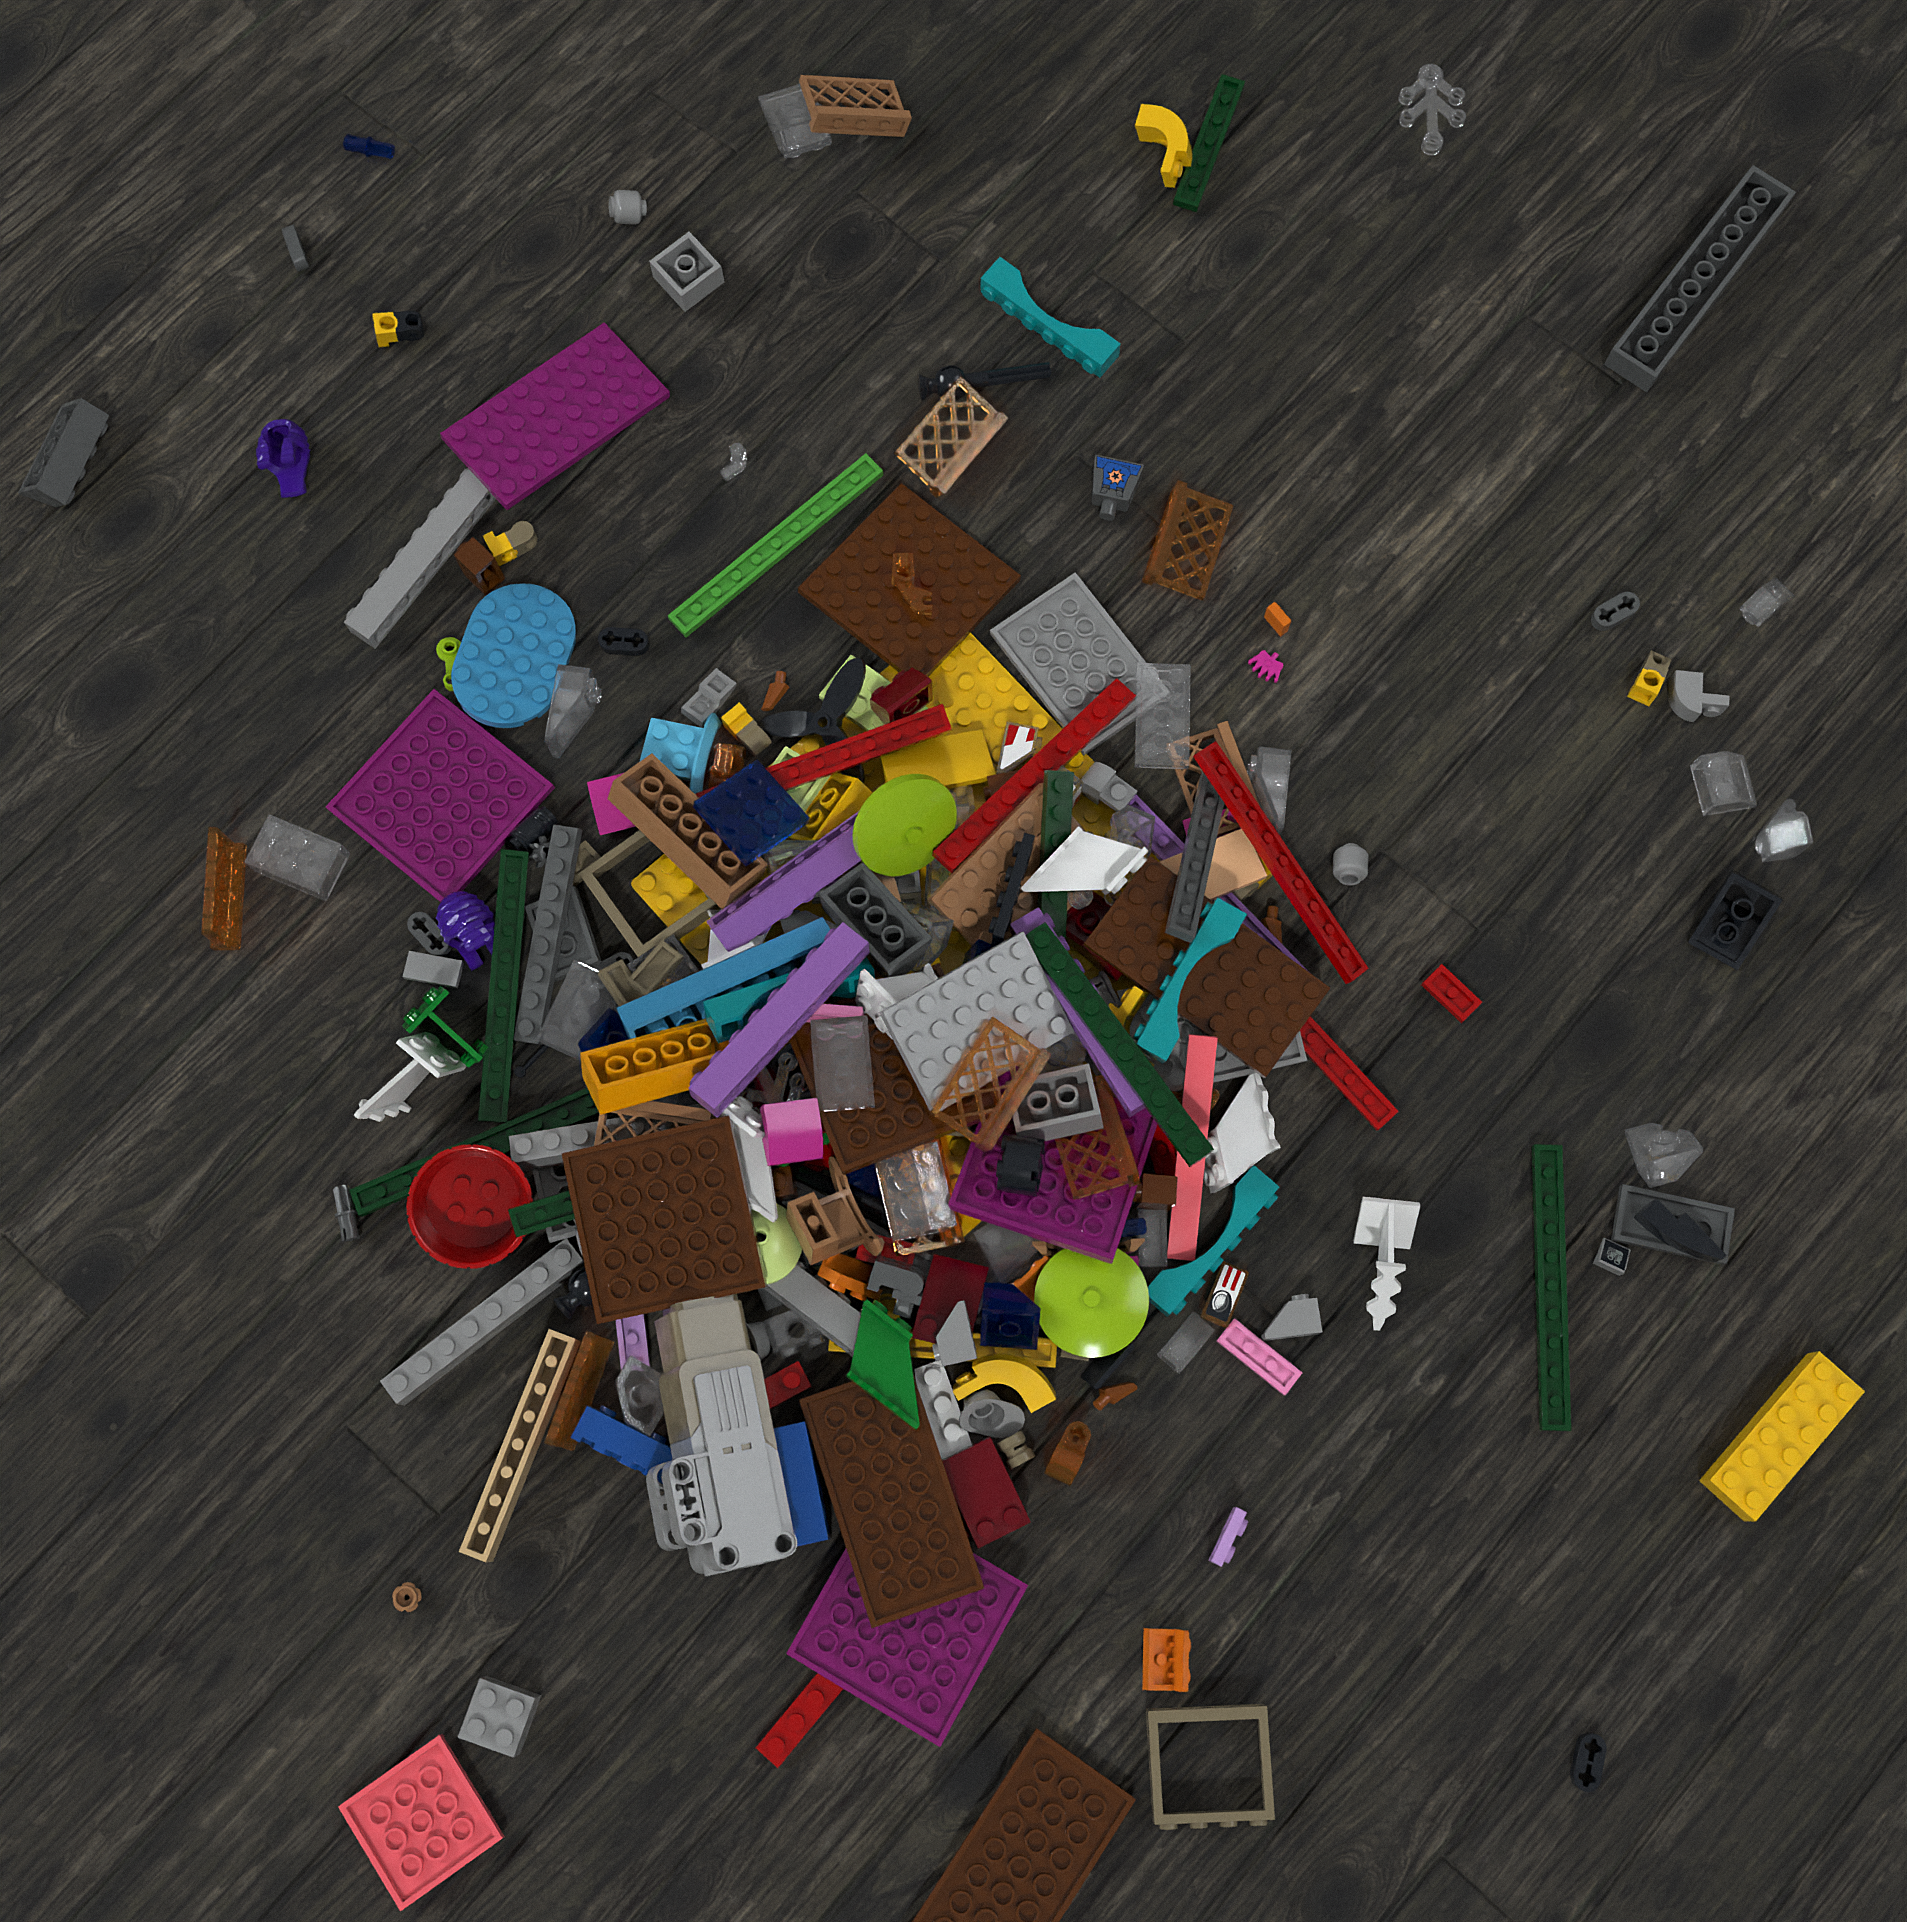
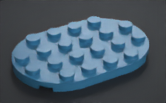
M511 584L492 591L477 604L468 622L451 673L454 694L463 710L470 717L488 726L513 728L523 726L525 722L535 717L539 718L549 710L558 695L576 642L574 617L564 600L551 590L538 585Z

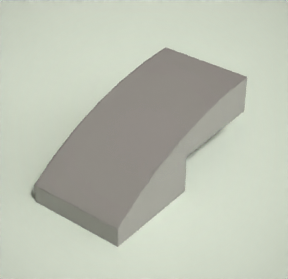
M716 668L699 684V691L682 706L681 713L702 728L708 716L720 709L735 689L737 683Z

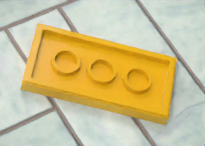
M982 729L928 739L879 757L886 782L907 774H924L937 779L947 789L987 782V776L996 775Z

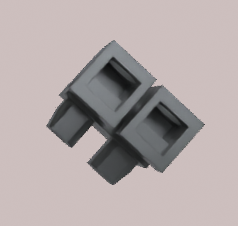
M878 1255L867 1289L878 1292L880 1284L894 1288L892 1297L897 1300L893 1314L910 1318L913 1305L920 1306L925 1276L923 1271L917 1266Z

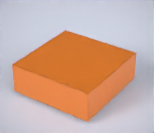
M1273 602L1267 607L1264 618L1281 637L1288 632L1291 619L1277 603Z

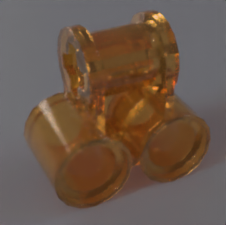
M718 742L714 746V763L709 769V788L740 778V772L744 767L746 758V747Z
M1076 1421L1067 1426L1044 1472L1045 1475L1071 1486L1086 1454L1084 1452L1091 1437L1090 1429L1086 1424ZM1073 1435H1077L1079 1437L1078 1442L1072 1440Z

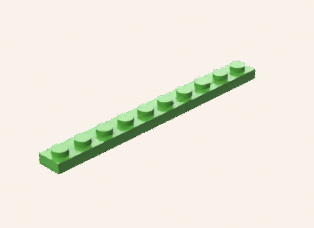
M865 453L668 615L669 620L685 637H688L883 476V470Z

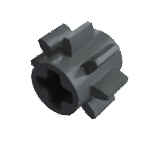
M540 836L538 838L539 844L531 843L529 845L533 849L532 854L528 858H533L536 861V868H541L544 863L546 866L547 857L545 856L546 853L548 854L551 838L547 842L545 836Z

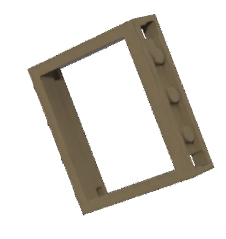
M639 830L579 872V875L637 957L643 962L661 940H664L671 946L710 918L708 910H720L721 908L705 893L708 897L706 901L643 944L597 880L602 874L651 841Z
M1265 1704L1146 1709L1152 1821L1155 1825L1160 1824V1829L1172 1830L1177 1829L1178 1824L1189 1823L1190 1828H1207V1822H1219L1220 1827L1238 1826L1237 1821H1249L1251 1826L1267 1825V1820H1275L1268 1712ZM1257 1719L1263 1809L1163 1813L1158 1723Z

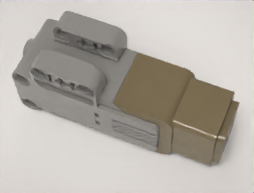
M737 1294L719 1298L712 1296L675 1303L669 1309L663 1310V1317L654 1321L664 1372L659 1379V1388L673 1458L671 1461L652 1467L646 1475L658 1545L666 1551L687 1548L692 1569L696 1573L704 1574L705 1576L787 1558L795 1552L797 1539L793 1531L761 1362L757 1353L752 1351L750 1347L742 1301L738 1300ZM659 1470H662L663 1485L657 1479ZM664 1504H667V1510H664ZM670 1529L672 1532V1536L674 1537V1540L676 1542L675 1545L672 1544L668 1539V1533Z

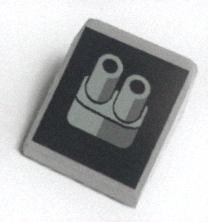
M1603 1238L1593 1264L1620 1276L1625 1273L1631 1250Z

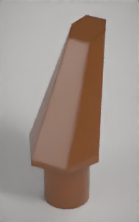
M776 672L775 682L769 684L761 710H772L789 689V686L785 683L786 672Z
M1268 906L1267 916L1262 918L1261 922L1282 944V922L1277 920L1279 908Z
M1125 1382L1099 1388L1100 1396L1093 1401V1405L1096 1409L1102 1410L1108 1403L1115 1404L1137 1390V1385L1132 1382Z

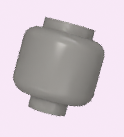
M616 190L614 195L609 197V216L613 217L616 223L638 224L641 217L646 216V200H641V195L638 191Z
M1348 843L1338 848L1333 854L1334 877L1344 885H1357L1360 881L1364 880L1368 875V853L1366 850L1354 843Z

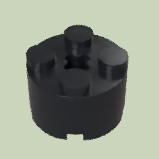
M1004 1134L1001 1144V1151H1003L1002 1160H998L996 1177H998L997 1190L1036 1197L1043 1170L1042 1156L1040 1155L1045 1153V1139Z

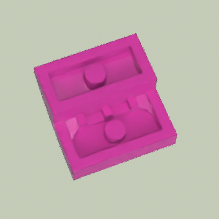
M623 773L587 782L600 835L635 827L607 799L613 781Z
M817 1098L764 1104L760 1107L765 1131L762 1141L767 1166L823 1158V1136Z

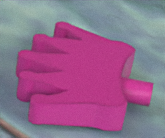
M1263 650L1248 661L1249 665L1256 662V665L1252 668L1253 672L1261 668L1257 676L1258 678L1267 673L1265 681H1269L1275 675L1274 683H1277L1280 671L1283 669V663L1276 660L1279 656L1276 652L1270 656Z

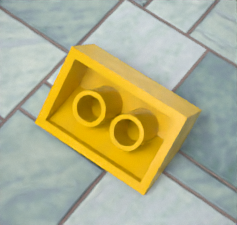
M840 773L832 774L790 832L787 839L804 850L825 836L826 833H829L858 812L873 792L858 778Z

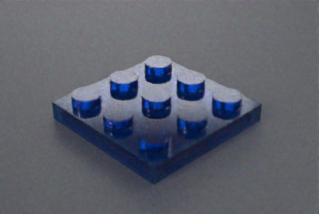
M758 759L694 801L693 808L745 866L807 825L810 817Z

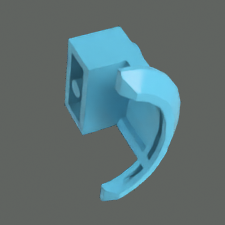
M711 713L708 716L704 728L651 718L640 761L651 753L654 754L679 779L690 781L689 789L694 794L703 791L704 777L711 747L718 729L721 728L722 722L716 713Z

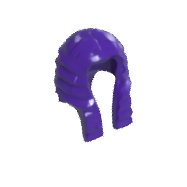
M278 419L269 422L262 429L256 448L258 468L261 470L268 469L277 477L280 484L281 498H292L307 493L305 476L310 460L308 438L304 430L289 419Z
M457 891L445 897L437 909V927L441 930L440 935L444 937V942L459 951L472 971L484 964L476 951L478 948L486 945L492 955L494 914L489 910L488 906L484 905L483 900L477 898V895L465 891Z

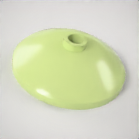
M777 1203L778 1219L776 1222H771L759 1212L751 1209L756 1234L761 1233L766 1237L763 1242L758 1241L767 1285L787 1276L798 1263L802 1248L786 1218L787 1209Z

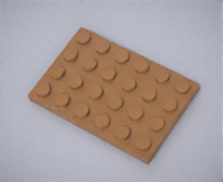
M1039 783L928 898L979 955L991 949L993 934L988 932L993 916L998 917L1001 908L996 907L1000 892H1006L1008 883L1004 882L1008 866L1014 867L1016 857H1012L1015 843L1016 841L1022 842L1024 833L1035 835V840L1024 880L1021 881V887L1039 869L1044 783ZM1072 816L1071 834L1078 826L1082 831L1086 832ZM1020 890L1017 904L1013 906L1014 911L1011 923L1037 908L1038 892H1024ZM1087 890L1068 891L1067 911ZM1010 928L1008 932H1005L1004 941L1012 937Z

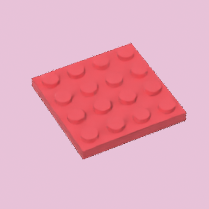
M442 1734L338 1806L400 1912L505 1837Z

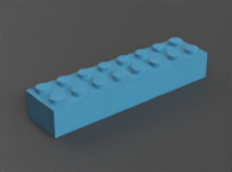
M823 917L617 1007L616 1009L628 1039L706 1019L704 1001L790 973L795 968L799 969L806 962L805 959L808 953L813 948H819L824 943V938L831 929Z

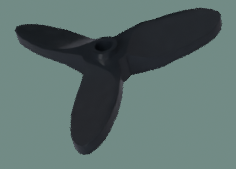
M853 658L839 670L826 691L821 710L816 713L785 711L772 714L762 719L759 727L766 734L785 738L819 734L826 746L849 738L842 728V719L853 707L861 691L866 674L864 660ZM862 764L840 771L843 775L858 778L864 784L865 773Z

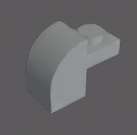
M1676 670L1668 680V701L1670 707L1676 715L1686 721L1694 722L1702 713L1707 717L1721 715L1729 706L1728 695L1703 693V673Z
M1099 762L1092 764L1076 786L1077 791L1081 787V794L1096 805L1102 801L1120 815L1137 795V790L1116 776L1115 770Z

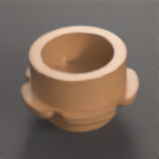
M410 1582L403 1583L401 1587H396L392 1595L395 1608L399 1611H414L421 1600L420 1589L415 1588V1585ZM406 1594L409 1595V1600H405L404 1597Z

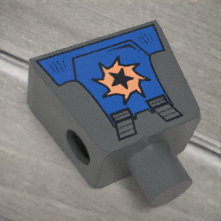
M1095 454L1092 504L1101 507L1099 513L1101 519L1111 521L1115 518L1116 510L1128 511L1142 478L1143 464Z

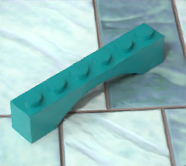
M999 257L981 277V292L987 300L995 301L1008 315H1014L1021 320L1027 329L1035 330L1042 336L1045 342L1050 345L1054 344L1061 349L1067 358L1075 359L1088 373H1094L1100 378L1119 357L1121 343L1101 329L1073 327L1059 322L1046 314L1029 296L1022 282L1020 271L1003 258Z
M1218 897L1212 904L1206 903L1200 914L1203 921L1199 928H1197L1195 938L1188 946L1186 952L1181 950L1173 963L1177 967L1172 977L1167 974L1159 988L1163 991L1159 1001L1153 999L1146 1011V1014L1150 1016L1145 1025L1140 1023L1132 1037L1136 1040L1135 1043L1142 1053L1161 1064L1167 1061L1180 1037L1177 1023L1178 1002L1187 975L1196 962L1204 955L1234 939L1247 915L1245 912Z
M867 957L830 996L850 999L856 997L860 972L864 969L875 979V970ZM790 973L704 1001L706 1022L718 1044L729 1040L737 1030H742L749 1023L748 1019L751 1014L757 1009L761 1010L768 1003L769 995L776 988H782L787 982L786 979Z
M1253 1165L1232 1189V1206L1229 1219L1215 1245L1191 1263L1173 1269L1162 1270L1148 1286L1149 1302L1166 1317L1172 1312L1177 1316L1187 1304L1184 1300L1185 1296L1190 1291L1196 1294L1206 1282L1202 1278L1208 1270L1214 1273L1224 1261L1220 1257L1227 1248L1232 1252L1242 1240L1239 1236L1241 1231L1245 1227L1251 1230L1260 1219L1257 1215L1259 1210L1263 1206L1269 1209L1276 1201L1278 1196L1275 1192L1279 1186Z

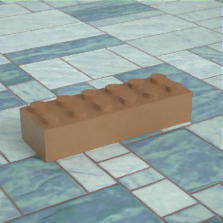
M651 753L613 781L607 799L721 909L727 907L761 881L768 863L654 754Z

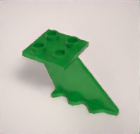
M441 986L438 989L432 987L422 998L425 1002L418 1009L413 1007L403 1017L405 1023L402 1026L407 1032L411 1033L429 1016L466 1050L460 1057V1060L469 1068L483 1058L484 1052L488 1047L479 1039L469 1046L432 1012L449 994Z
M866 1299L862 1307L851 1369L846 1377L916 1430L920 1423L909 1342L913 1337V1334L910 1333L911 1327L899 1317L896 1320L887 1315L888 1309L877 1300L871 1303Z

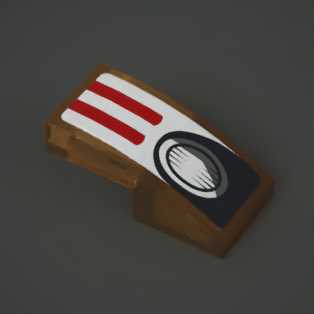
M1223 1261L1200 1317L1227 1328L1249 1272Z

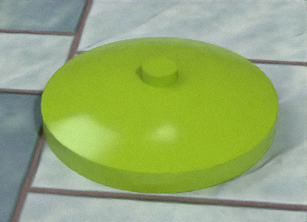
M924 774L899 776L880 786L864 802L854 822L852 839L858 857L870 870L884 876H903L928 865L935 859L932 856L933 851L954 832L957 808L952 794L940 781Z
M1064 1248L1047 1262L1038 1277L1034 1293L1035 1312L1044 1333L1062 1350L1080 1357H1104L1120 1351L1139 1334L1148 1314L1149 1292L1144 1275L1138 1265L1120 1249L1117 1248L1113 1263L1109 1264Z

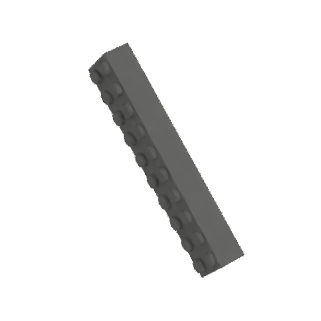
M1752 165L1613 347L1604 365L1645 392H1648L1785 211L1796 192Z

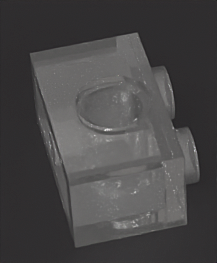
M792 1310L762 1321L776 1356L781 1354L782 1358L798 1353L797 1347L808 1344L809 1348L825 1342V1335ZM796 1323H800L805 1327V1332L800 1338H792L789 1334L791 1326Z

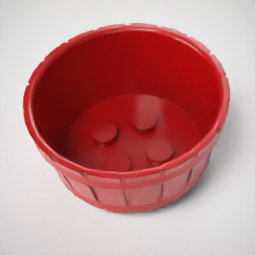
M468 1144L455 1146L441 1151L433 1156L431 1160L429 1159L418 1171V1175L414 1177L408 1192L409 1196L407 1197L406 1205L409 1227L420 1247L426 1253H430L429 1255L444 1264L447 1263L449 1266L456 1268H481L501 1261L508 1256V1253L511 1254L522 1242L523 1236L516 1237L508 1209L532 1202L531 1187L521 1168L504 1153L483 1145Z

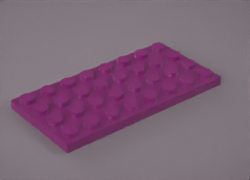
M603 323L441 432L440 435L448 447L500 504L508 510L670 398V392L618 336Z

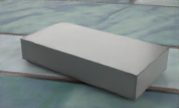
M409 951L403 978L458 989L464 962L462 960Z

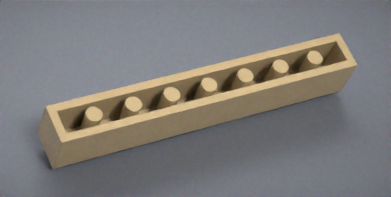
M551 1329L548 1330L460 1547V1553L484 1562H493L581 1341Z

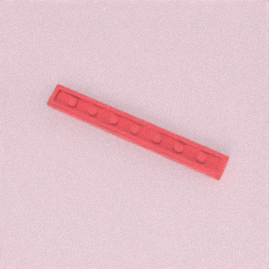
M1188 1034L1181 1105L1207 1139L1218 1037ZM1177 1151L1174 1176H1178L1176 1205L1171 1209L1166 1254L1168 1259L1195 1260L1205 1157L1192 1167H1189Z

